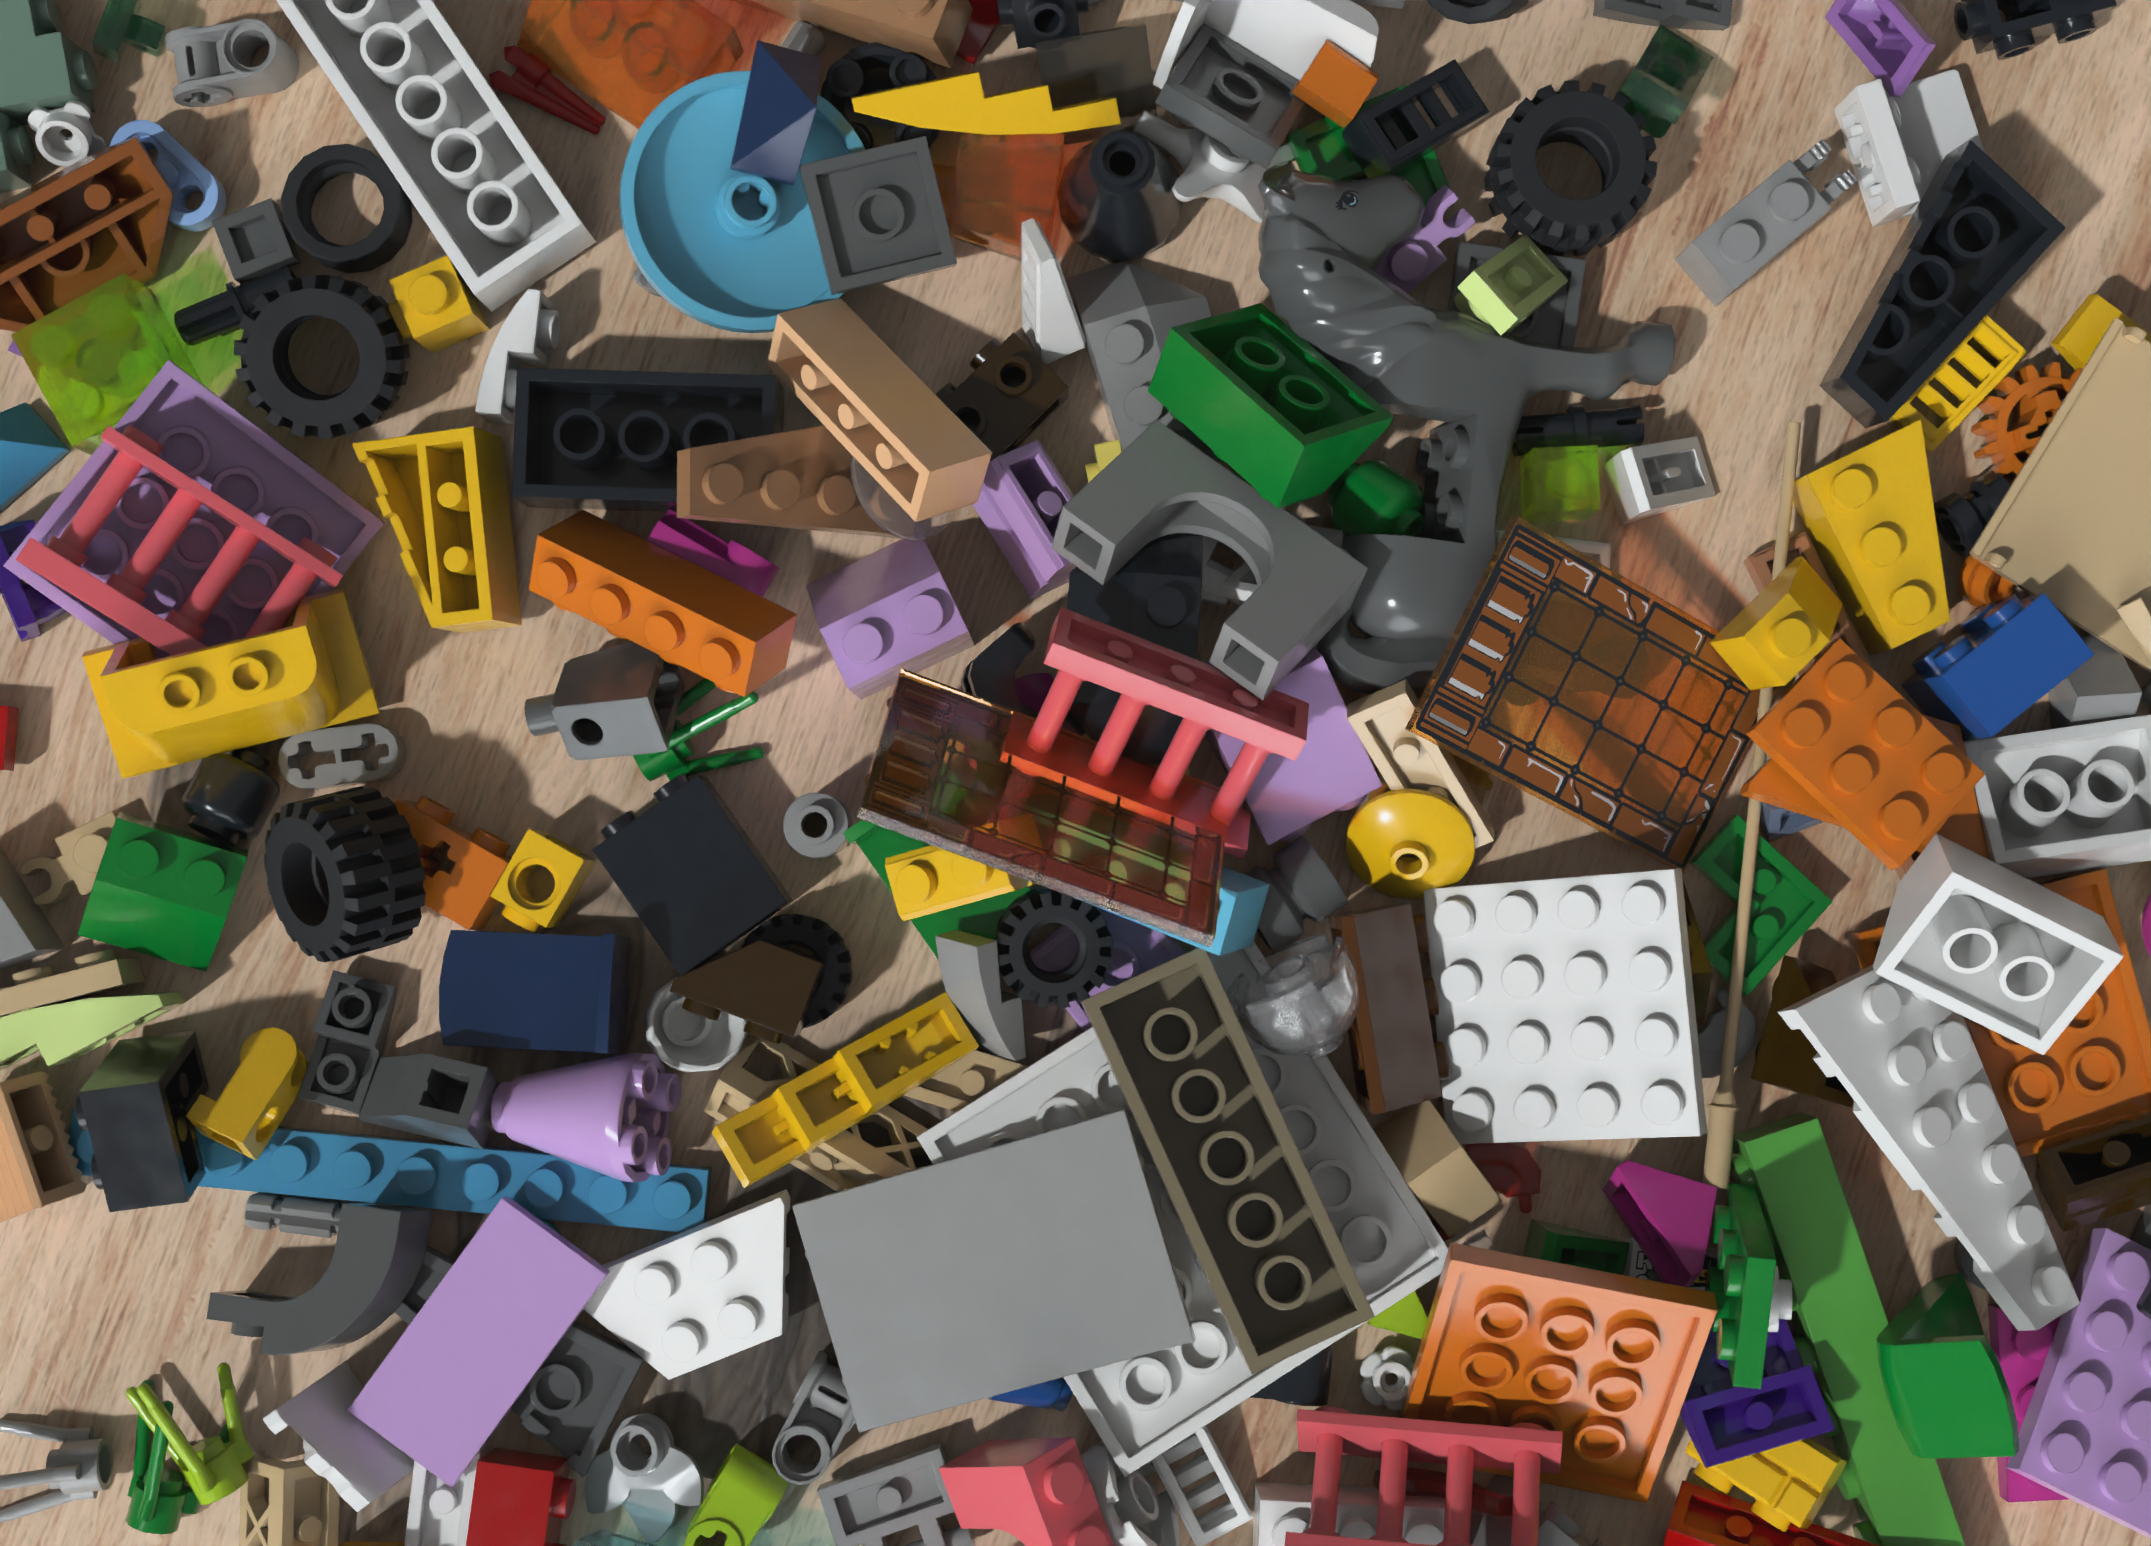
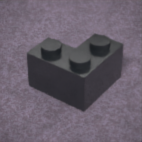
M195 1030L119 1040L78 1092L76 1098L77 1120L80 1127L89 1132L94 1151L91 1161L92 1177L95 1186L99 1190L104 1189L109 1212L188 1202L206 1174L195 1127L186 1117L199 1095H205L209 1089Z

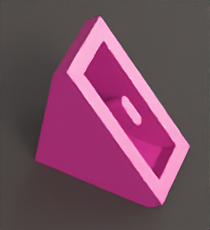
M1629 1160L1618 1165L1602 1191L1662 1282L1689 1288L1703 1270L1718 1187Z

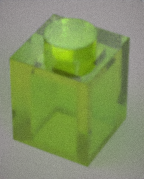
M1597 445L1532 448L1520 459L1523 523L1586 520L1600 510Z

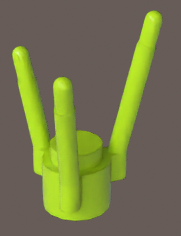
M226 1362L218 1365L217 1372L230 1437L229 1443L224 1444L220 1435H215L191 1446L162 1401L158 1399L148 1384L143 1383L138 1388L132 1386L126 1390L127 1398L151 1431L155 1432L157 1423L169 1440L167 1452L179 1466L200 1505L216 1502L243 1486L248 1481L249 1476L242 1464L254 1457V1453L244 1435L230 1365Z

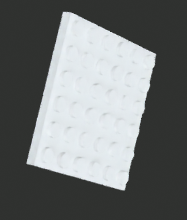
M1253 941L1250 947L1222 956L1209 953V958L1369 1305L1376 1316L1440 1275L1448 1248L1256 943ZM1091 1027L922 1133L917 1139L934 1164L1121 1109H1127L1140 1155L1144 1158V1169L1177 1278L1183 1287L1182 1294L1196 1339L1194 1342L1064 1377L1122 1474L1126 1477L1365 1322L1251 1374L1245 1365L1120 1087Z

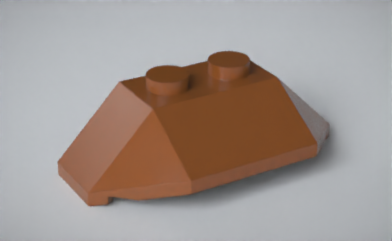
M137 135L91 154L0 203V329L45 338L157 276L174 192Z

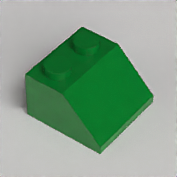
M120 812L113 825L77 935L207 972L248 857V850Z

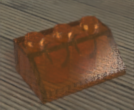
M531 0L517 46L525 53L534 54L550 67L555 74L638 130L651 112L669 95L700 78L717 73L730 72L744 53L735 27L695 0Z

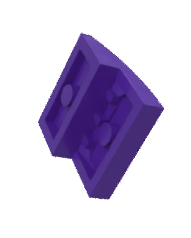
M1779 1319L1778 1333L1768 1332L1761 1389L1735 1387L1732 1385L1727 1360L1717 1359V1332L1710 1330L1680 1411L1687 1431L1706 1468L1835 1430L1811 1365L1803 1366L1786 1320Z

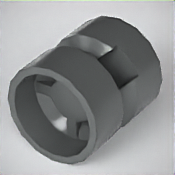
M1303 835L1273 855L1274 867L1269 871L1255 866L1245 873L1247 876L1270 884L1257 932L1274 954L1304 934L1303 920L1309 918L1319 923L1349 903L1331 871Z

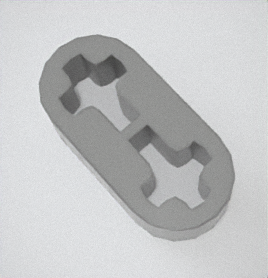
M366 723L312 730L293 735L284 742L279 751L278 765L282 776L290 784L298 788L319 790L382 782L393 778L401 771L406 761V747L402 737L395 730L379 724ZM371 736L375 737L377 743L388 745L389 748L388 756L379 758L378 769L374 770L372 762L350 760V751L370 747ZM308 744H311L315 752L335 753L336 763L316 766L314 771L315 777L311 778L309 770L298 769L297 757L307 755Z

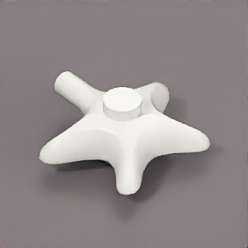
M1146 110L1142 113L1133 131L1146 138L1155 146L1168 152L1182 166L1184 173L1176 179L1172 188L1175 197L1179 201L1189 202L1200 197L1218 198L1226 201L1258 223H1262L1265 206L1258 187L1260 181L1263 180V175L1287 165L1294 159L1289 143L1282 142L1268 168L1265 169L1251 160L1237 157L1225 144L1198 128H1177Z

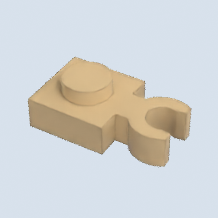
M111 811L55 838L62 856L58 858L34 857L25 861L20 866L19 870L22 875H34L42 870H46L51 876L52 883L50 888L45 893L33 898L36 905H53L63 901L70 894L73 884H76L81 896H90L113 825L120 813L119 811Z

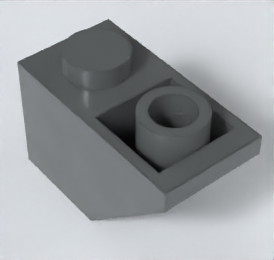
M422 1053L379 1058L359 1119L362 1122L484 1150L492 1126V1097L499 1082L488 1067L432 1054Z

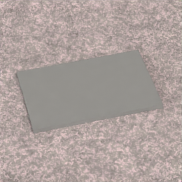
M1126 1108L792 1205L804 1245L805 1257L809 1262L841 1370L842 1383L846 1387L859 1433L1194 1342L1196 1339L1183 1298V1287L1177 1278L1144 1169V1158L1140 1155Z

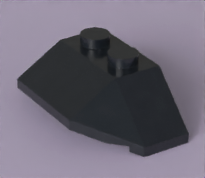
M1175 533L1149 542L1104 585L1097 582L1078 567H1075L1070 571L1067 609L1196 659L1203 572V535ZM1083 681L1068 713L1093 743L1097 745L1121 693L1090 681ZM1145 705L1118 761L1155 774L1183 717L1152 705Z

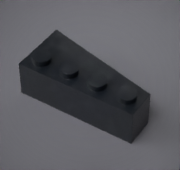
M1972 140L1946 154L1819 386L1864 428L1887 422L2066 227Z

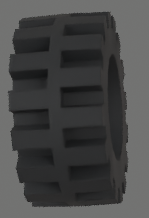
M787 914L771 918L751 931L744 939L745 942L742 948L756 941L769 939L782 945H803L810 949L817 958L827 961L802 1029L826 1020L839 1008L845 1000L850 983L852 982V958L850 951L843 942L844 939L828 923L809 915Z

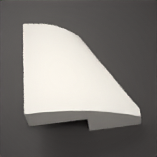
M345 1361L263 1418V1421L275 1435L290 1425L303 1438L304 1462L317 1475L326 1478L334 1486L337 1493L355 1511L359 1512L412 1472L414 1459L347 1411L364 1387Z

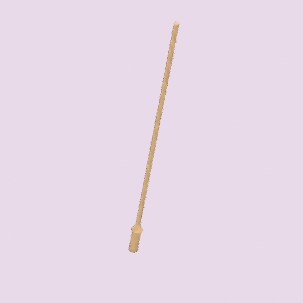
M1788 422L1772 581L1786 568L1801 429V423ZM1774 687L1760 689L1757 722L1772 707ZM1756 743L1754 744L1751 776L1755 775L1766 763L1767 753ZM1749 798L1720 1081L1711 1104H1707V1108H1710L1702 1183L1722 1189H1727L1729 1183L1736 1111L1740 1112V1108H1737L1735 1101L1733 1075L1762 802Z

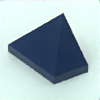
M757 41L730 169L789 185L795 183L817 108L821 57Z

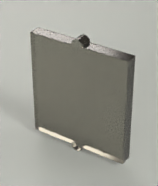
M1145 23L1035 40L1041 84L1048 85L1052 108L1104 97H1114L1117 100L1121 122L1118 125L1048 134L1050 147L1093 141L1113 131L1126 130L1133 132L1144 110L1157 116L1153 87L1156 71L1151 69Z

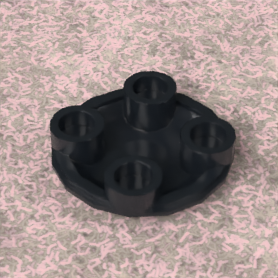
M874 42L851 49L841 59L836 60L830 65L826 79L821 87V97L831 103L849 122L862 141L865 150L926 136L930 150L940 132L937 129L919 128L854 112L851 97L938 79L922 58L915 54L906 53L900 49Z

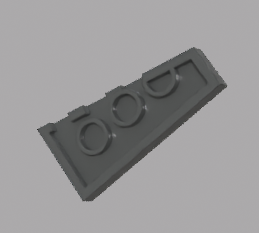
M427 1245L425 1256L414 1284L402 1303L394 1311L408 1325H410L456 1262V1259ZM574 1321L511 1410L523 1420L521 1424L541 1442L545 1439L567 1458L566 1464L583 1478L589 1471L645 1360L632 1349Z

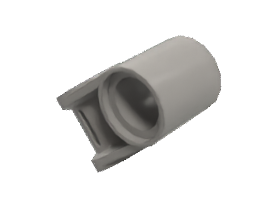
M242 19L240 21L207 27H183L173 30L165 36L166 48L174 53L178 85L172 90L173 98L176 103L182 106L210 107L224 104L233 99L277 93L288 88L294 82L298 73L299 60L295 50L266 23L257 19ZM270 46L267 59L261 65L251 67V59L254 53L259 48Z
M822 1351L818 1352L792 1402L795 1405L783 1425L772 1450V1461L778 1475L787 1482L797 1485L810 1484L822 1476L827 1470L846 1432L849 1433L855 1423L846 1387L842 1383L841 1370L829 1363L828 1354ZM801 1434L811 1436L820 1447L821 1457L811 1464L797 1463L790 1457L787 1451V1441L791 1437Z

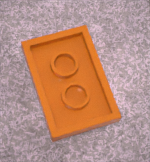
M1841 638L1832 642L1746 733L1890 870L1900 868L1985 775L1976 764Z

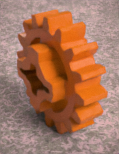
M2052 362L2042 367L2039 374L2033 364L2016 371L2015 380L2010 376L2003 378L1994 388L1998 397L1989 396L1983 399L1977 406L1989 418L1971 426V433L1986 437V445L1973 452L1975 459L1991 457L1995 465L1988 472L1994 471L2007 477L2011 485L2024 465L2020 460L2024 462L2027 460L2040 439V436L2027 439L2026 435L2048 426L2062 403L2059 398L2064 400L2082 370L2077 369L2061 378L2059 362ZM2013 409L2015 420L2009 432H2007L2009 415Z

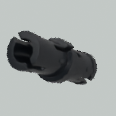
M1583 405L1568 406L1566 413L1522 416L1515 436L1516 442L1512 446V452L1516 457L1523 454L1569 450L1571 456L1585 455L1589 448L1623 445L1640 446L1644 441V423L1637 424V419L1643 418V412L1640 405L1585 411Z

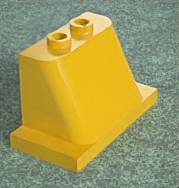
M340 588L303 597L285 624V628L158 659L154 645L142 637L85 651L82 659L122 779L203 759L213 754L226 753L379 714V703L345 589Z

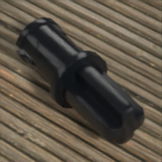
M286 264L282 268L238 286L231 281L226 284L227 291L177 311L174 314V323L177 331L188 346H195L239 328L238 326L243 315L250 314L253 311L255 305L252 302L261 293L270 292L275 288L274 284L286 279H295L296 276L290 266Z

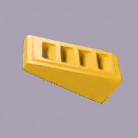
M1985 315L1897 410L1890 420L1902 429L1921 419L1926 452L1928 454L1933 452L2026 354V350L1988 315ZM1967 342H1970L1977 350H1979L1986 358H1988L1992 362V364L1987 362L1980 354H1978L1971 346H1969ZM1952 358H1955L1978 379L1973 385L1948 364ZM1933 378H1936L1959 399L1954 406L1929 384ZM1916 396L1942 418L1936 427L1910 404Z

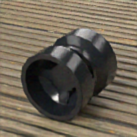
M1990 471L1972 481L1969 492L1962 495L1951 493L1934 503L1937 529L1949 547L1962 557L1970 556V550L2011 486L1999 473Z

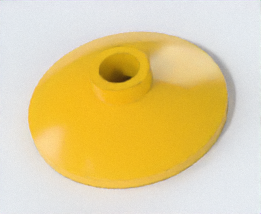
M1398 789L1373 797L1356 811L1349 823L1346 834V853L1355 873L1373 889L1397 898H1424V891L1429 889L1453 887L1468 872L1475 852L1474 832L1463 811L1447 798L1421 789ZM1411 853L1417 855L1418 857L1406 858L1401 855Z

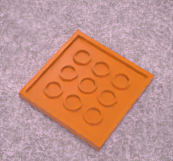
M2106 868L2091 869L2038 883L2103 916L2124 956L2044 1055L2037 1053L1976 1022H1970L1968 1018L1964 1017L2021 1158L2038 1154V1149L2041 1146L2125 1119L2135 1121L2138 1115L2151 1111V1030ZM1886 924L1851 933L1861 970L1874 964Z
M1450 1242L1399 1418L1511 1427L1518 1423H1533L1550 1431L1563 1432L1560 1474L1541 1472L1540 1483L1647 1503L1718 1311L1715 1293ZM1474 1467V1470L1508 1477L1514 1476V1470Z

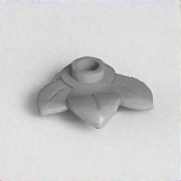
M638 1413L623 1420L613 1434L610 1449L596 1456L587 1472L585 1498L588 1512L591 1514L603 1513L624 1504L636 1527L649 1544L659 1541L672 1527L679 1510L678 1504L698 1506L703 1503L704 1482L698 1464L691 1455L674 1445L673 1435L667 1424L659 1417L649 1413ZM641 1434L648 1439L651 1445V1455L644 1453L640 1448L639 1438Z

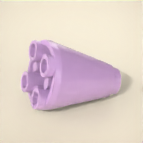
M629 1053L517 1076L511 1082H501L495 1089L491 1102V1122L496 1132L506 1133L511 1140L620 1181L643 1182L650 1175H664L670 1166L672 1148L671 1142L667 1137L670 1112H674L679 1105L681 1082L676 1073H666L664 1064L655 1054Z

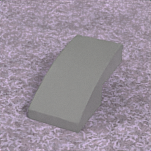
M959 930L936 935L938 961L946 993L978 1043L979 1047L977 1049L1014 1061L1026 1058L1022 999L1015 994L1001 991L997 940Z

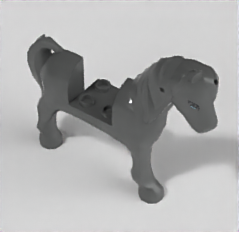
M1294 170L1283 176L1276 186L1264 180H1261L1258 185L1263 202L1265 203L1258 237L1261 254L1258 271L1262 282L1270 290L1276 314L1285 319L1298 336L1302 337L1389 413L1450 422L1430 430L1429 438L1423 439L1418 449L1416 459L1417 472L1420 476H1425L1424 503L1421 514L1425 516V524L1418 537L1387 534L1343 536L1341 548L1368 569L1351 608L1321 638L1316 649L1323 656L1333 676L1355 692L1372 694L1406 679L1417 698L1423 699L1430 697L1497 564L1495 525L1501 490L1512 446L1527 400L1533 395L1546 390H1566L1583 394L1592 400H1606L1628 380L1642 385L1657 386L1667 377L1673 363L1676 338L1670 324L1637 321L1624 337L1612 345L1603 347L1557 346L1518 338L1508 332L1500 335L1492 325H1488L1479 318L1464 312L1430 308L1415 300L1401 288L1375 272L1387 252L1413 234L1419 226L1425 212V206L1422 196L1404 177L1394 174L1362 180L1339 181L1333 177ZM1351 620L1353 625L1366 637L1361 639L1353 637L1349 628ZM1536 628L1538 634L1571 652L1578 651L1580 647L1559 641ZM1527 632L1525 633L1506 672H1509L1511 670L1516 658L1518 657L1528 637ZM1611 634L1597 644L1583 647L1580 652L1581 657L1618 677L1622 675L1639 640L1633 636ZM1534 636L1530 638L1513 672L1514 678L1537 691H1540L1544 682L1559 687L1572 663L1571 655ZM1642 642L1624 676L1625 682L1636 688L1639 687L1644 676L1645 653ZM1578 661L1575 662L1562 690L1566 693L1598 691L1611 697L1616 683L1609 676ZM1503 677V679H1502V681H1501V683H1500V685H1499V687H1498V689H1497L1495 695H1498V694H1499V692H1500V690H1501V688H1502V686H1503V684H1504V682H1505L1504 677ZM1513 681L1507 683L1501 695V698L1509 704L1517 706L1531 703L1537 697V694ZM1625 685L1619 686L1614 697L1627 699L1636 691Z

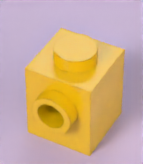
M448 255L389 280L397 299L389 303V309L398 330L405 339L413 336L414 340L432 354L490 330L477 297L473 294Z

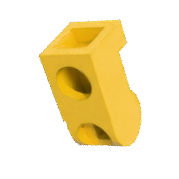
M274 1027L260 1029L252 1033L244 1041L240 1050V1065L218 1099L215 1101L200 1094L186 1117L201 1135L257 1161L296 1099L308 1068V1061L294 1038L285 1030Z

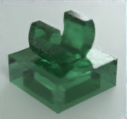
M108 0L92 40L93 51L100 56L119 63L125 46L128 44L141 52L157 57L165 37V26L138 15L141 0Z

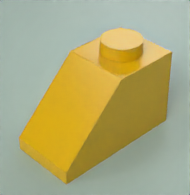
M1803 556L1796 557L1709 643L1750 690L1785 686L1830 642L1843 603Z

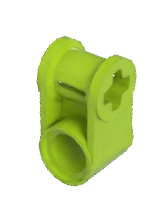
M736 1443L713 1478L703 1503L691 1519L683 1546H703L705 1537L711 1538L717 1530L726 1535L724 1546H749L760 1527L762 1528L773 1514L790 1482H787L778 1475L774 1465Z

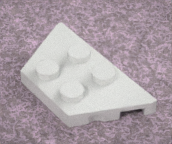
M787 1189L603 1264L602 1266L608 1269L610 1273L584 1307V1310L668 1380L782 1335L788 1327L789 1296L785 1291V1278L789 1273L790 1247H786V1215L790 1211L791 1198Z

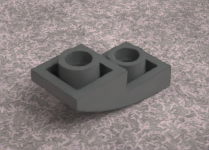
M333 970L313 1029L318 1038L298 1098L313 1104L360 1115L379 1058H382L397 993L395 986Z

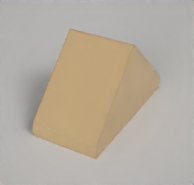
M1431 1100L1410 1105L1374 1131L1408 1186L1449 1238L1502 1201Z

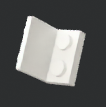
M1949 70L1910 82L1901 97H1891L1884 90L1881 79L1856 86L1834 108L1872 227L1913 215L1946 154L1969 140H1972L1984 151L1960 75L1956 70Z

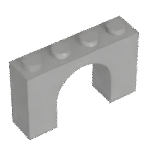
M1158 420L1153 422L1062 507L1051 547L1102 585L1110 580L1146 544L1165 535L1175 533L1198 534L1218 540L1232 548L1249 565L1255 576L1258 588L1224 622L1209 662L1262 701L1351 608L1368 569L1354 559L1346 550L1336 546L1300 521L1292 512L1283 508L1277 509L1269 501L1263 499L1256 492L1255 488L1246 483L1242 477L1230 472L1196 448L1188 439L1179 436Z

